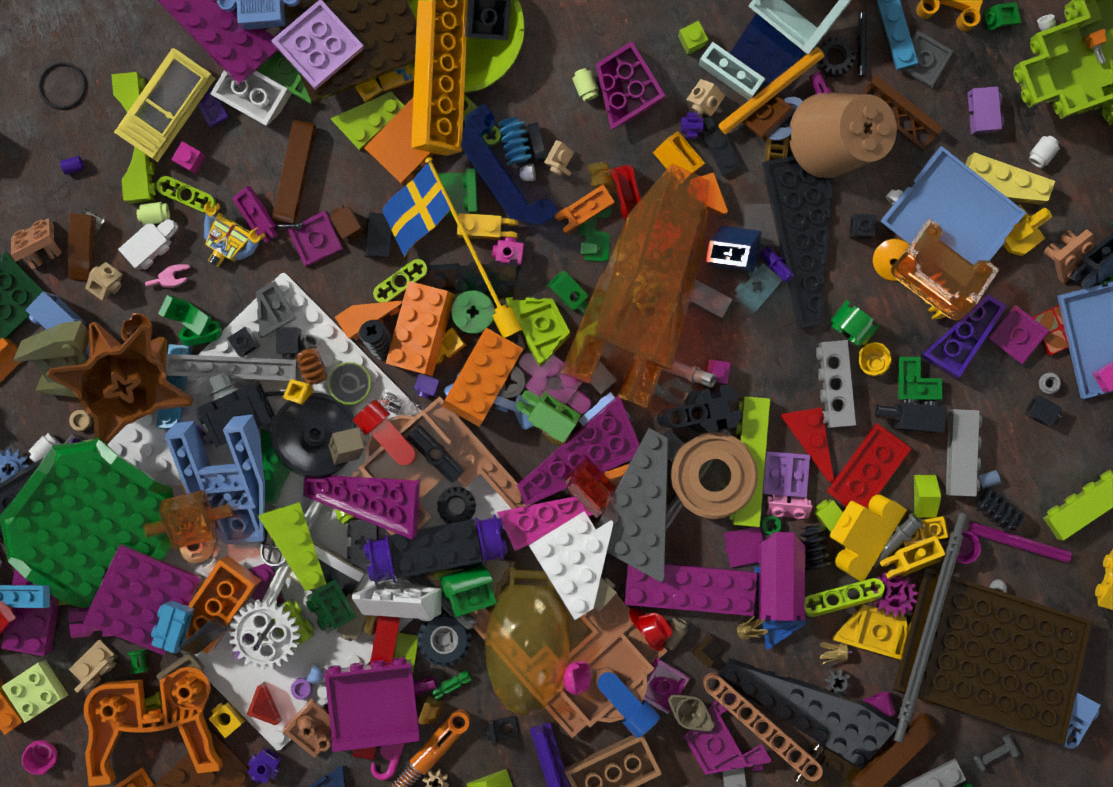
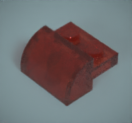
M588 457L580 462L565 480L571 495L578 498L585 509L596 518L603 514L606 502L613 498L616 486Z

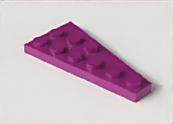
M619 395L517 484L525 506L633 459L639 447V442Z
M330 475L321 478L304 477L303 496L409 539L417 536L420 481Z

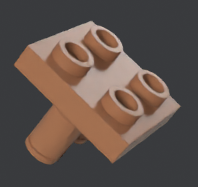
M49 218L44 221L38 220L25 231L19 230L11 237V256L15 262L25 258L31 269L36 268L35 264L40 266L43 263V260L36 253L37 250L44 248L50 259L55 258L54 254L58 257L62 253L61 249L54 242V225Z
M1087 229L1078 237L1071 230L1066 231V234L1064 233L1061 236V241L1066 244L1063 249H1059L1052 243L1044 251V254L1055 262L1058 279L1064 284L1072 279V273L1083 264L1082 259L1095 248L1093 234Z
M313 698L282 729L286 736L314 758L321 751H326L330 747L332 734L329 712Z

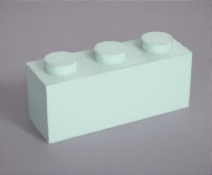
M714 42L708 47L698 64L747 100H750L765 80L764 77Z

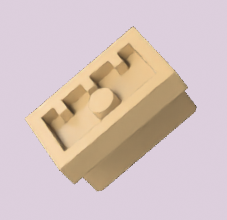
M102 638L69 669L81 681L74 689L77 693L83 689L87 691L96 686L101 681L99 676L104 675L106 672L108 673L117 665L115 660L119 655Z

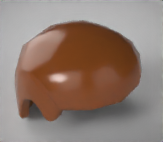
M133 313L131 318L124 320L121 329L123 341L126 342L141 325L150 327L152 339L154 329L150 319L144 314Z

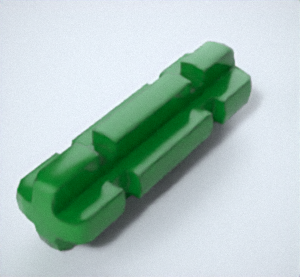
M464 670L459 673L458 677L455 675L442 682L441 686L437 685V689L431 690L436 700L444 696V693L447 695L460 688L462 683L465 685L471 682L472 679L469 672Z

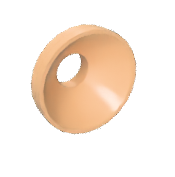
M204 525L188 526L182 530L177 538L178 553L184 560L190 563L205 562L211 558L216 550L215 535ZM192 538L197 539L200 543L197 551H192L188 547V542Z

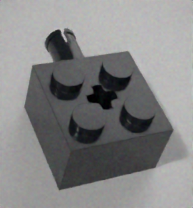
M902 399L901 403H895L894 407L877 405L875 418L892 419V429L944 433L947 407L940 406V402L935 401L919 404V400Z

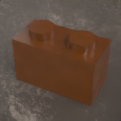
M342 205L332 211L333 214L329 216L340 236L347 244L366 234L349 206L344 207Z

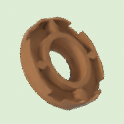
M720 432L700 434L682 445L674 457L671 469L672 488L683 506L696 515L712 519L728 517L746 506L755 492L758 481L756 462L745 444L731 435ZM711 459H719L725 462L731 471V480L728 486L718 492L706 490L699 481L701 466Z

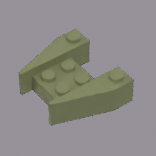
M82 321L58 324L22 340L13 360L15 362L32 360L42 373L35 390L37 393L78 398L72 390L49 378L48 373L50 368L86 363L87 359L84 354L89 343V331Z

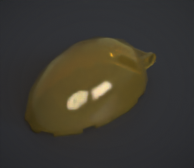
M510 567L509 585L499 593L496 599L497 604L493 605L489 613L485 634L486 667L494 692L507 710L525 717L541 712L556 696L563 680V672L568 663L571 644L569 617L558 592L553 588V584L546 572L515 570V567ZM514 578L548 580V586L514 585Z

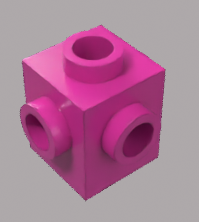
M503 237V240H498V245L493 246L492 258H496L495 261H500V263H508L510 260L518 259L517 266L521 267L524 243H518L514 238ZM506 251H511L510 255H504Z

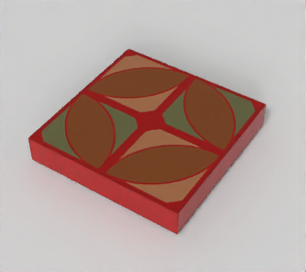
M1059 305L1032 317L1049 330V333L1042 340L1048 356L1069 347Z

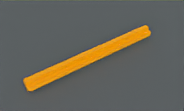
M819 47L814 48L809 54L800 59L718 125L720 130L724 134L729 133L824 57L823 51Z

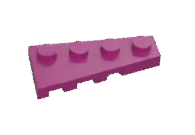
M584 495L497 512L515 551L537 541L585 511L588 517L593 515Z

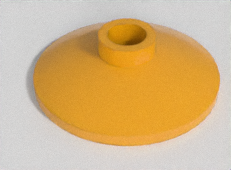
M889 239L882 242L876 248L873 255V265L881 277L891 281L902 280L914 270L916 254L912 246L900 239ZM895 258L898 260V264L892 265L890 260Z

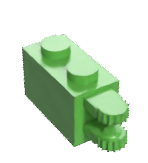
M528 390L524 391L522 397L528 403L519 400L516 408L528 416L527 420L533 426L541 428L550 434L552 438L564 443L577 424L581 414L546 392L540 398Z

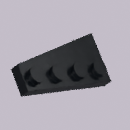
M518 259L510 260L508 263L491 261L490 264H482L497 296L514 297ZM470 262L469 265L460 266L459 263L431 266L430 287L464 292L479 291L491 295L476 262Z

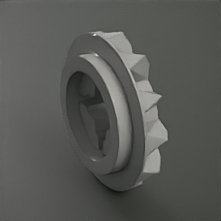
M514 365L511 370V379L517 382V384H510L507 390H505L504 383L498 393L499 396L513 398L522 392L525 386V377L517 366Z

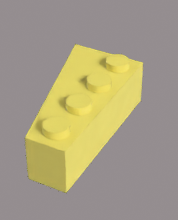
M975 152L967 158L965 164L1008 199L1017 203L1041 205L1047 202L1055 183L1054 180Z

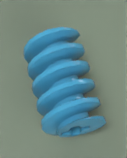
M508 118L498 122L499 126L503 127L500 130V134L505 135L502 138V142L507 143L503 149L508 152L505 154V159L510 161L506 164H519L530 159L532 155L525 154L530 149V146H524V143L529 141V139L522 137L523 134L527 133V130L520 129L521 126L525 125V121H519L518 118Z

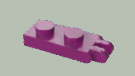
M246 186L232 198L251 229L258 228L256 231L258 237L264 233L265 238L263 240L269 243L272 238L274 239L277 236V232L274 229L276 226L275 222L251 186Z

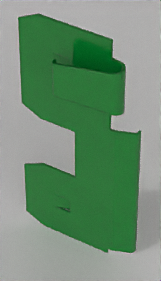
M612 205L580 225L579 235H586L585 242H581V255H584V260H608L610 235L606 232L595 230L596 217L607 218L611 216Z

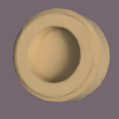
M76 410L71 414L69 422L74 430L85 431L91 427L93 418L86 410Z

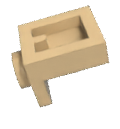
M556 140L544 163L551 167L550 171L560 177L562 174L570 176L572 172L566 169L574 151L564 143Z

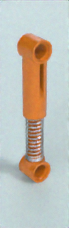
M464 709L454 710L410 759V767L407 766L408 769L402 772L403 775H399L400 778L394 781L395 784L392 783V787H411L418 780V777H421V774L426 775L454 742L468 729L470 724L468 712ZM460 716L465 720V724L457 726L453 719ZM449 730H451L452 732L447 736V738L440 745H438L437 743L444 737V735Z

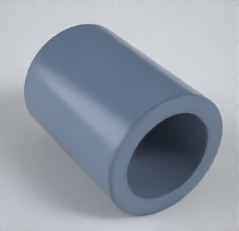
M996 470L977 476V479L980 481L981 490L1001 484Z

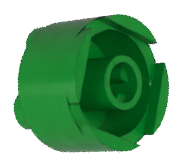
M467 291L460 294L454 301L452 318L456 326L464 333L479 335L484 332L485 328L489 329L494 322L492 315L495 314V308L490 298L484 293ZM472 308H476V311L479 312V315H475V318L468 314V311H472Z
M846 300L830 320L833 322L831 327L840 334L846 332L850 335L848 340L856 346L860 347L861 344L865 346L881 325L879 323L873 325L874 319L855 305L851 308L848 307L850 302Z

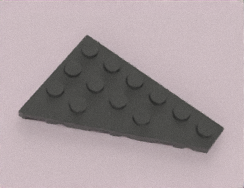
M649 428L595 529L612 520L613 527L607 553L663 583L665 579L669 438Z

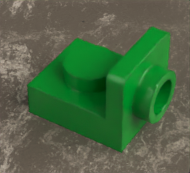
M1017 2L997 4L984 11L988 31H993L999 27L1016 26L1021 23Z

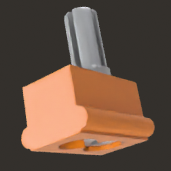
M1105 29L1092 32L1082 40L1088 50L1093 49L1098 64L1106 62L1101 49V45L1107 41L1104 34L1106 32Z

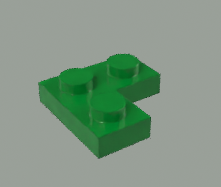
M898 357V400H942V378H921V357Z

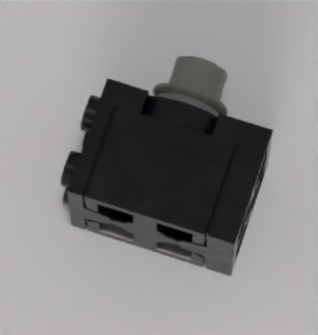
M226 371L209 378L214 390L210 393L214 395L212 401L197 408L199 411L197 417L202 425L205 424L208 430L206 432L207 439L210 444L214 443L216 448L228 443L223 429L232 417L253 415L258 429L271 424L276 417L259 380L238 388L235 386L236 381L231 382Z

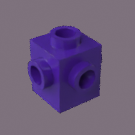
M264 747L258 755L254 754L248 763L250 769L247 773L251 775V779L255 782L266 784L269 779L274 780L280 771L277 766L283 757Z

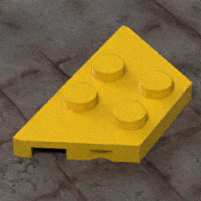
M862 604L833 636L835 641L900 659L908 626L905 616L901 617L898 614L896 618H893L892 613H889L885 617L884 610L877 612L878 608Z

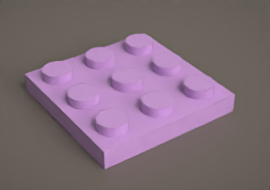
M322 0L317 1L271 40L274 46L315 90L364 49L362 43Z

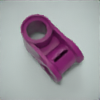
M889 691L862 699L888 717L896 714Z

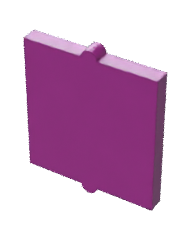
M750 527L723 533L726 545L725 552H727L730 567L758 562V545L763 541L760 527Z

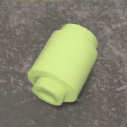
M586 68L576 71L572 80L579 97L584 102L598 97L599 87L592 70L587 71Z
M157 202L140 205V209H137L138 221L142 222L145 226L146 224H161L164 220L170 219L168 204Z

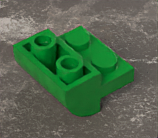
M483 565L469 567L439 577L445 597L450 599L455 617L497 604L490 584L493 582L492 577Z

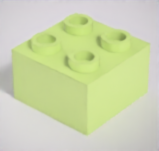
M46 660L35 664L2 686L25 723L68 696L65 688Z

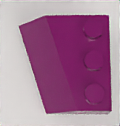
M632 41L596 63L611 130L634 120L666 99L664 92Z

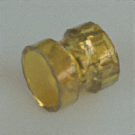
M608 162L588 165V172L592 177L590 180L592 188L600 187L603 184L604 186L612 184L611 177L607 172L609 170Z

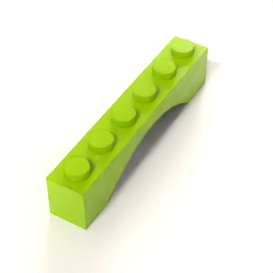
M138 72L111 74L113 95L128 113L146 87L145 78H142ZM146 102L137 117L150 125L149 120H146V112L148 111V102ZM135 146L130 166L122 178L123 200L129 204L154 201V195L157 193L156 185L154 182L152 183L154 164L152 161L150 162V157Z

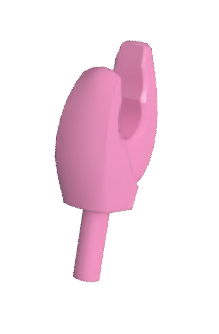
M187 264L172 265L158 274V279L147 281L145 285L149 287L161 283V286L164 288L179 287L188 278L175 279V273L188 270L191 267Z

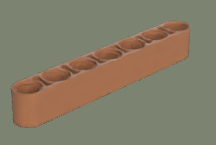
M708 673L704 677L703 685L705 690L809 781H817L821 778L823 770L817 760L716 673ZM709 680H719L718 687L710 689L708 687ZM726 694H735V700L732 703H726L724 701ZM745 707L751 708V714L748 717H742L740 714L741 710ZM760 722H767L768 726L765 731L757 730V725ZM777 736L784 737V742L779 746L774 745V739ZM792 751H800L798 759H790ZM809 765H816V771L813 774L806 773Z

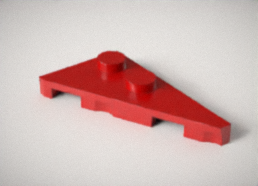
M822 407L780 414L782 420L790 428L792 434L798 439L806 453L810 455V458L819 468L822 475L828 482L834 481L825 424L823 423Z

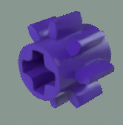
M687 112V117H681V133H686V139H696L697 134L703 133V118H697L698 112Z

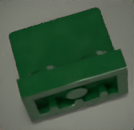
M335 579L306 596L308 609L311 613L314 612L318 618L316 622L319 628L327 634L357 617Z

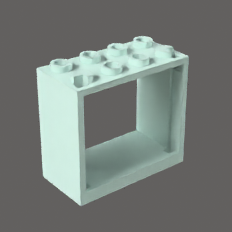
M752 0L749 7L804 52L809 54L852 0H839L818 28L783 0Z

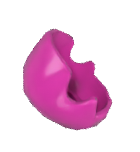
M571 662L566 666L563 672V684L566 691L573 695H581L582 692L589 690L591 670L587 662Z
M46 740L34 741L23 752L21 764L32 775H44L55 765L58 752L54 745Z

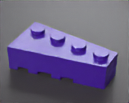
M988 294L923 353L921 358L957 380L1007 305Z

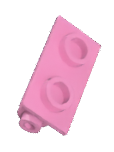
M772 495V497L768 496L767 498L768 509L766 515L809 519L812 510L811 500H807L805 497H791V503H787V496Z

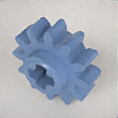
M10 447L6 450V454L0 450V477L2 478L0 483L31 465L30 463H24L28 457L27 455L19 456L20 449L12 453ZM8 464H11V467L14 466V469L12 471L10 470V468H7Z

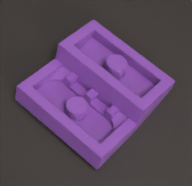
M766 451L762 494L807 497L810 455Z

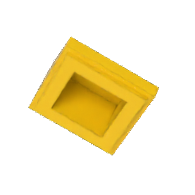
M291 379L283 399L302 405L313 393L314 388L307 383Z

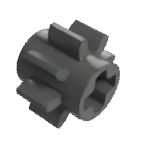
M840 668L837 670V673L829 670L830 676L824 678L829 684L825 689L829 691L833 688V693L835 691L846 694L845 689L851 687V684L847 682L850 676L848 674L842 676ZM836 678L840 680L839 682L841 684L838 687L835 685Z

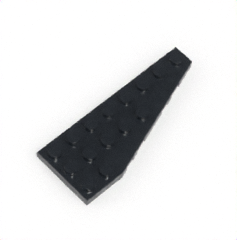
M794 156L765 161L762 163L782 258L784 259V264L794 275L788 282L797 327L801 329L821 324L822 288L825 281L824 267L827 260L829 239L828 224L831 217L830 203L833 196L830 178H819L809 174L799 165Z
M729 658L718 672V675L732 687L860 769L864 767L898 727L897 722L861 699H849L843 697L842 693L835 691L830 693L821 690L820 686L788 676L786 679L777 676L775 672L769 670L764 672L755 669L753 665Z

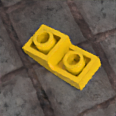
M945 516L921 520L925 527L919 529L910 541L904 542V545H912L935 535L938 539L948 538L949 533Z

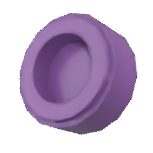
M298 678L291 685V693L294 698L304 700L312 694L313 685L306 681L307 678Z

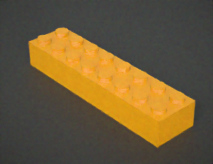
M418 0L411 148L445 156L462 152L467 41L465 27L468 0Z

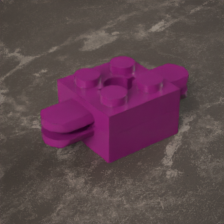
M526 353L520 358V369L531 377L525 386L530 392L540 398L546 392L579 414L589 410L591 405L590 398L578 389L585 379L560 359L552 355L539 367L532 353Z

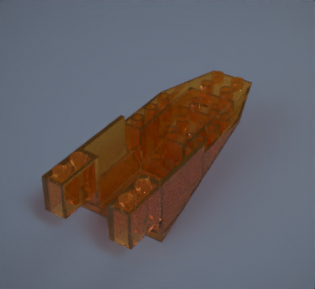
M672 163L628 214L604 274H601L561 374L580 382L590 383L605 344H613L635 354L618 395L626 402L647 408L662 369H672L704 250L709 180Z

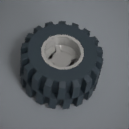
M442 610L440 615L434 617L431 621H423L420 626L417 641L420 653L425 656L428 662H433V665L437 666L438 664L441 667L455 665L456 662L463 660V657L469 652L471 630L465 628L450 614Z

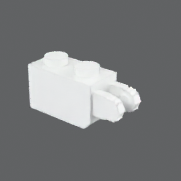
M170 219L164 220L158 226L146 224L118 250L135 269L145 270L153 264V259L157 255L161 256L168 251V246L172 243L169 239L177 232L178 225Z

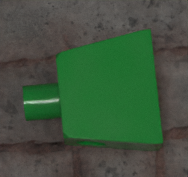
M560 271L546 285L570 310L574 311L577 309L583 316L592 310L593 307L585 300L588 294L566 271ZM572 292L576 294V298L574 300L570 299V294Z

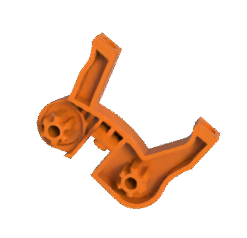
M187 666L159 680L163 712H161V709H153L146 713L143 680L109 681L93 689L87 696L84 704V717L89 730L88 745L85 752L89 786L111 784L116 780L115 772L110 765V758L122 731L154 732L178 726L197 773L219 771L223 767V762L213 747L212 735L203 715V710L211 691L207 676L198 668Z

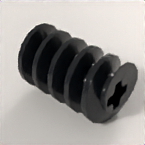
M366 321L359 329L360 339L376 359L387 360L393 338L381 321Z
M992 488L987 489L979 499L976 511L984 508L983 516L991 514L990 522L998 519L997 527L1005 525L1003 532L1018 528L1025 518V513H1019V509L1016 507L1012 508V503H1005L1006 499L1004 497L998 498L999 493L992 492Z
M808 525L799 527L805 529V532L801 533L800 537L806 538L802 543L808 547L805 549V554L809 555V557L805 559V562L810 563V566L806 567L805 570L821 569L831 564V560L824 559L830 555L829 551L823 550L829 546L828 543L822 542L828 538L826 534L821 533L826 530V526Z

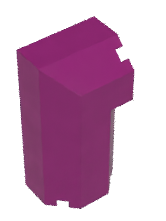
M794 532L771 533L758 545L759 619L766 620L767 615V619L805 620V545Z

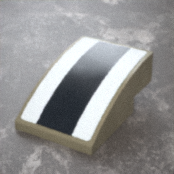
M312 539L326 584L335 579L347 598L349 593L353 594L357 590L367 572L355 564H351L349 560ZM291 569L287 576L301 585ZM322 586L311 589L310 591L314 592Z

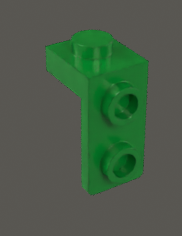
M170 295L166 296L158 313L164 318L179 321L200 336H203L211 320L210 316L187 300Z

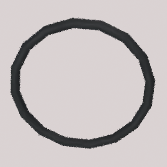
M66 62L53 63L45 68L38 82L41 98L46 104L57 109L71 108L79 103L84 96L86 88L85 78L80 69ZM54 66H70L81 76L83 84L81 94L70 105H53L47 101L42 93V79L46 72Z

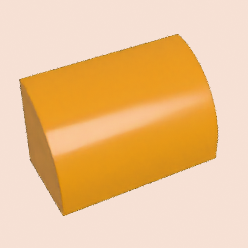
M679 131L668 137L653 152L679 184L686 181L705 164Z

